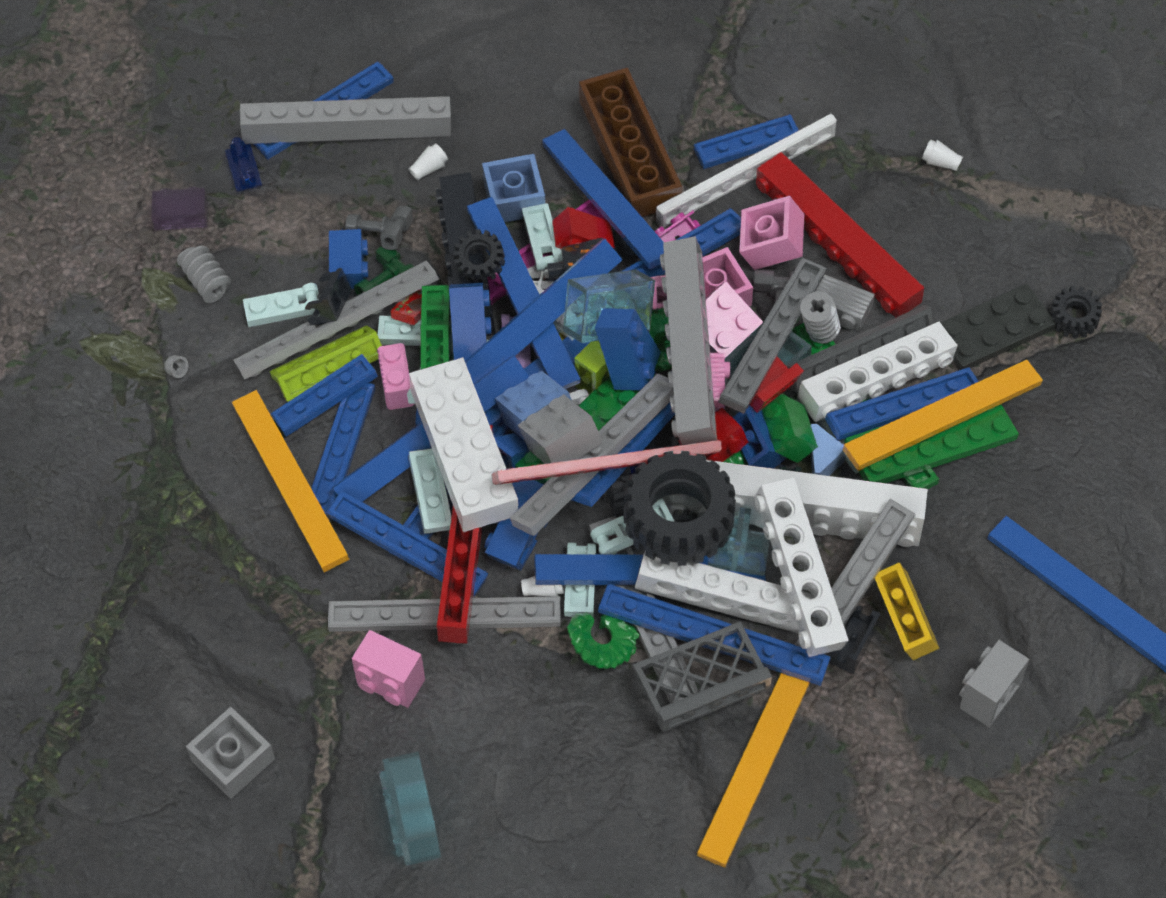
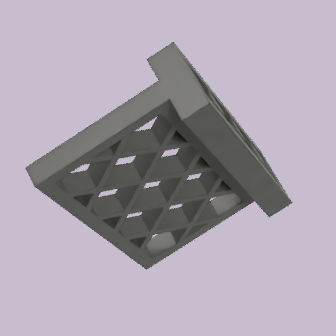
M741 622L633 664V669L658 718L657 723L662 733L770 689L772 680L768 668H764ZM736 632L742 641L739 649L723 644L726 636ZM708 645L717 648L713 659L710 660L696 655L699 647ZM720 650L736 655L732 667L716 662ZM682 656L690 659L686 670L683 671L669 666L672 658ZM739 658L751 660L756 669L747 673L736 669ZM693 661L710 666L705 678L689 673ZM653 666L663 671L659 681L656 682L646 678L643 670ZM713 668L729 673L727 681L717 683L709 680ZM667 672L683 677L678 689L662 684ZM686 679L703 684L700 692L690 694L682 691ZM659 690L676 695L673 703L661 707L657 700Z

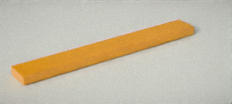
M1025 360L844 444L842 450L857 471L1028 392L1040 386L1043 379L1029 361Z
M255 390L233 401L232 404L323 572L350 560L258 391Z
M781 673L697 852L698 857L726 868L810 682Z

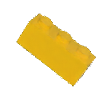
M899 562L879 571L875 580L905 652L912 660H915L940 649L908 572Z

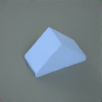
M811 424L818 448L810 453L812 474L830 476L845 462L846 454L842 450L844 445L818 424Z

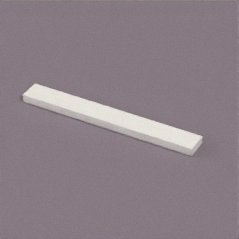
M829 114L656 207V223L659 227L663 226L664 228L670 225V221L681 212L687 215L692 210L696 211L754 180L757 177V168L780 152L791 160L834 137L836 118Z

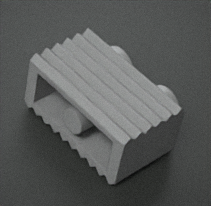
M824 274L815 292H824L832 297L842 327L860 331L873 307L875 294Z

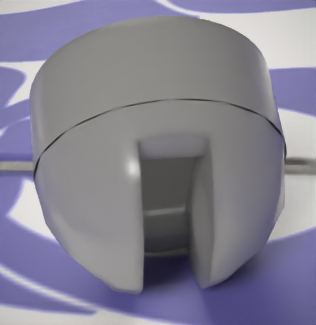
M179 355L169 356L166 362H164V370L172 377L181 378L188 371V361Z

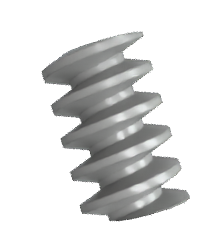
M208 247L187 248L178 255V265L206 303H215L224 296L226 289L230 286L231 279L225 274L224 269L220 268L219 262L215 260Z
M820 291L806 295L801 302L800 310L810 339L821 344L833 341L838 336L841 328L834 300L827 293Z

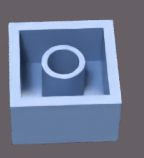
M534 154L482 163L487 198L493 197L504 222L523 219L522 208L545 204V194Z
M543 371L532 374L527 380L515 387L508 388L503 394L495 398L505 425L523 440L524 438L518 424L526 420L529 415L538 412L553 399L559 398L563 394L572 400L569 392Z

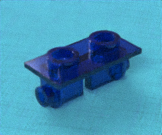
M239 137L233 138L230 143V149L225 150L236 191L239 192L262 186L251 145H245V142Z

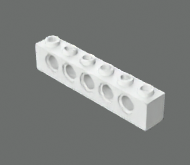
M937 322L802 381L797 398L805 406L813 421L817 422L825 418L827 413L861 403L868 398L879 397L886 390L893 387L899 388L913 378H922L931 370L948 366L954 359L953 357L958 345L942 324Z
M795 478L762 484L754 497V503L757 512L762 513L763 531L766 539H770L773 547L772 559L776 567L779 566L782 574L781 587L783 592L789 596L791 617L793 621H797L800 629L798 634L800 645L803 649H806L808 657L840 650L848 642V637ZM775 509L784 511L787 517L782 518L778 516ZM784 536L792 537L796 544H788L784 540ZM792 563L801 564L805 571H797ZM801 590L810 591L814 599L805 598ZM811 617L820 619L823 626H815L811 622Z
M644 552L634 589L799 634L798 623L793 621L789 607L791 602L789 596L783 592L781 585L700 563L694 564L693 561L687 562L686 566H678V562H670V565L662 564L661 559L657 557L654 560L648 558ZM802 591L805 598L814 599L812 594Z

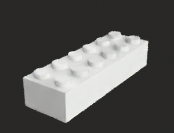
M464 358L409 373L410 391L463 532L512 517L518 511V498L512 483L495 485L492 482L491 474L497 470H505L506 467Z

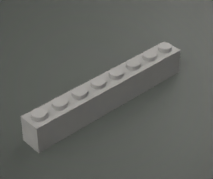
M450 96L240 104L243 144L451 136Z
M696 236L664 242V254H660L661 266L666 277H662L663 291L667 294V300L663 301V307L666 317L669 318V323L665 324V332L671 346L667 348L668 362L672 364V371L668 372V378L671 388L674 389V395L670 396V405L676 417V420H672V431L674 437H679L682 445L717 441L703 256Z

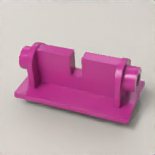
M693 210L687 215L681 212L670 221L672 224L665 230L662 226L655 233L663 242L676 240V236L678 238L699 227L700 224L696 220H691L690 216L694 213Z

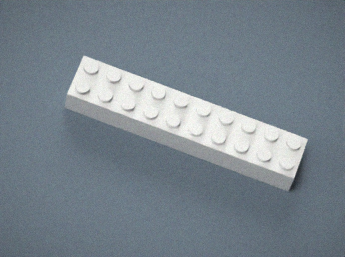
M715 461L720 465L719 472L725 471L728 474L730 483L735 489L734 524L747 523L763 528L764 520L762 513L757 512L754 503V497L760 486L794 477L813 534L820 536L826 534L837 535L844 539H864L891 498L916 514L897 544L903 547L919 546L925 518L928 489ZM672 494L662 498L672 515H674V510L678 509L679 514H683L684 510H689L688 516H691L694 512L697 514V517L706 512L703 504L689 495ZM775 509L778 516L782 518L787 517L784 511Z

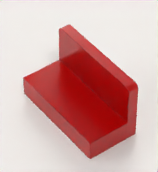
M777 357L750 406L758 413L795 384L804 370L798 363L788 369Z

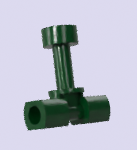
M380 246L376 250V260L383 265V272L370 281L362 279L354 285L355 293L358 296L414 266L412 264L405 265L401 262L400 253L395 249L388 250Z

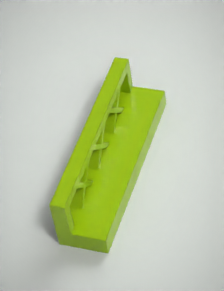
M366 325L269 372L272 379L278 383L284 399L289 402L361 354L369 363L378 360L377 349L382 345L377 332Z

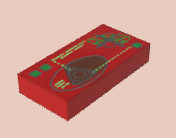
M417 290L409 294L403 301L398 302L391 309V318L416 325L421 319L422 290Z

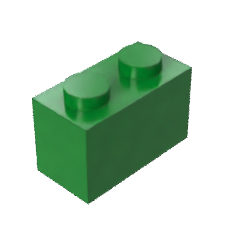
M781 394L762 409L775 452L799 463L818 448L803 404Z

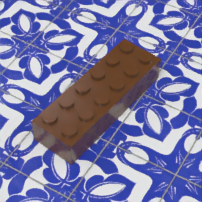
M624 68L579 81V101L619 192L641 217L656 213L657 206L682 193V185L629 69Z

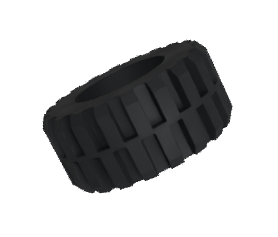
M673 451L664 452L662 457L654 455L648 458L647 465L641 463L635 469V474L630 475L624 492L623 517L628 537L633 539V545L639 551L645 549V556L652 560L657 557L661 559L662 564L670 565V562H678V566H686L689 561L697 564L703 562L704 556L708 558L713 557L718 553V547L723 548L728 541V535L732 533L734 526L736 500L735 489L730 483V477L725 471L719 472L720 465L715 461L707 462L706 456L698 453L696 456L689 455L690 451H681V454H673ZM685 494L700 501L706 508V512L695 520L681 523L664 519L655 512L652 506L665 496Z

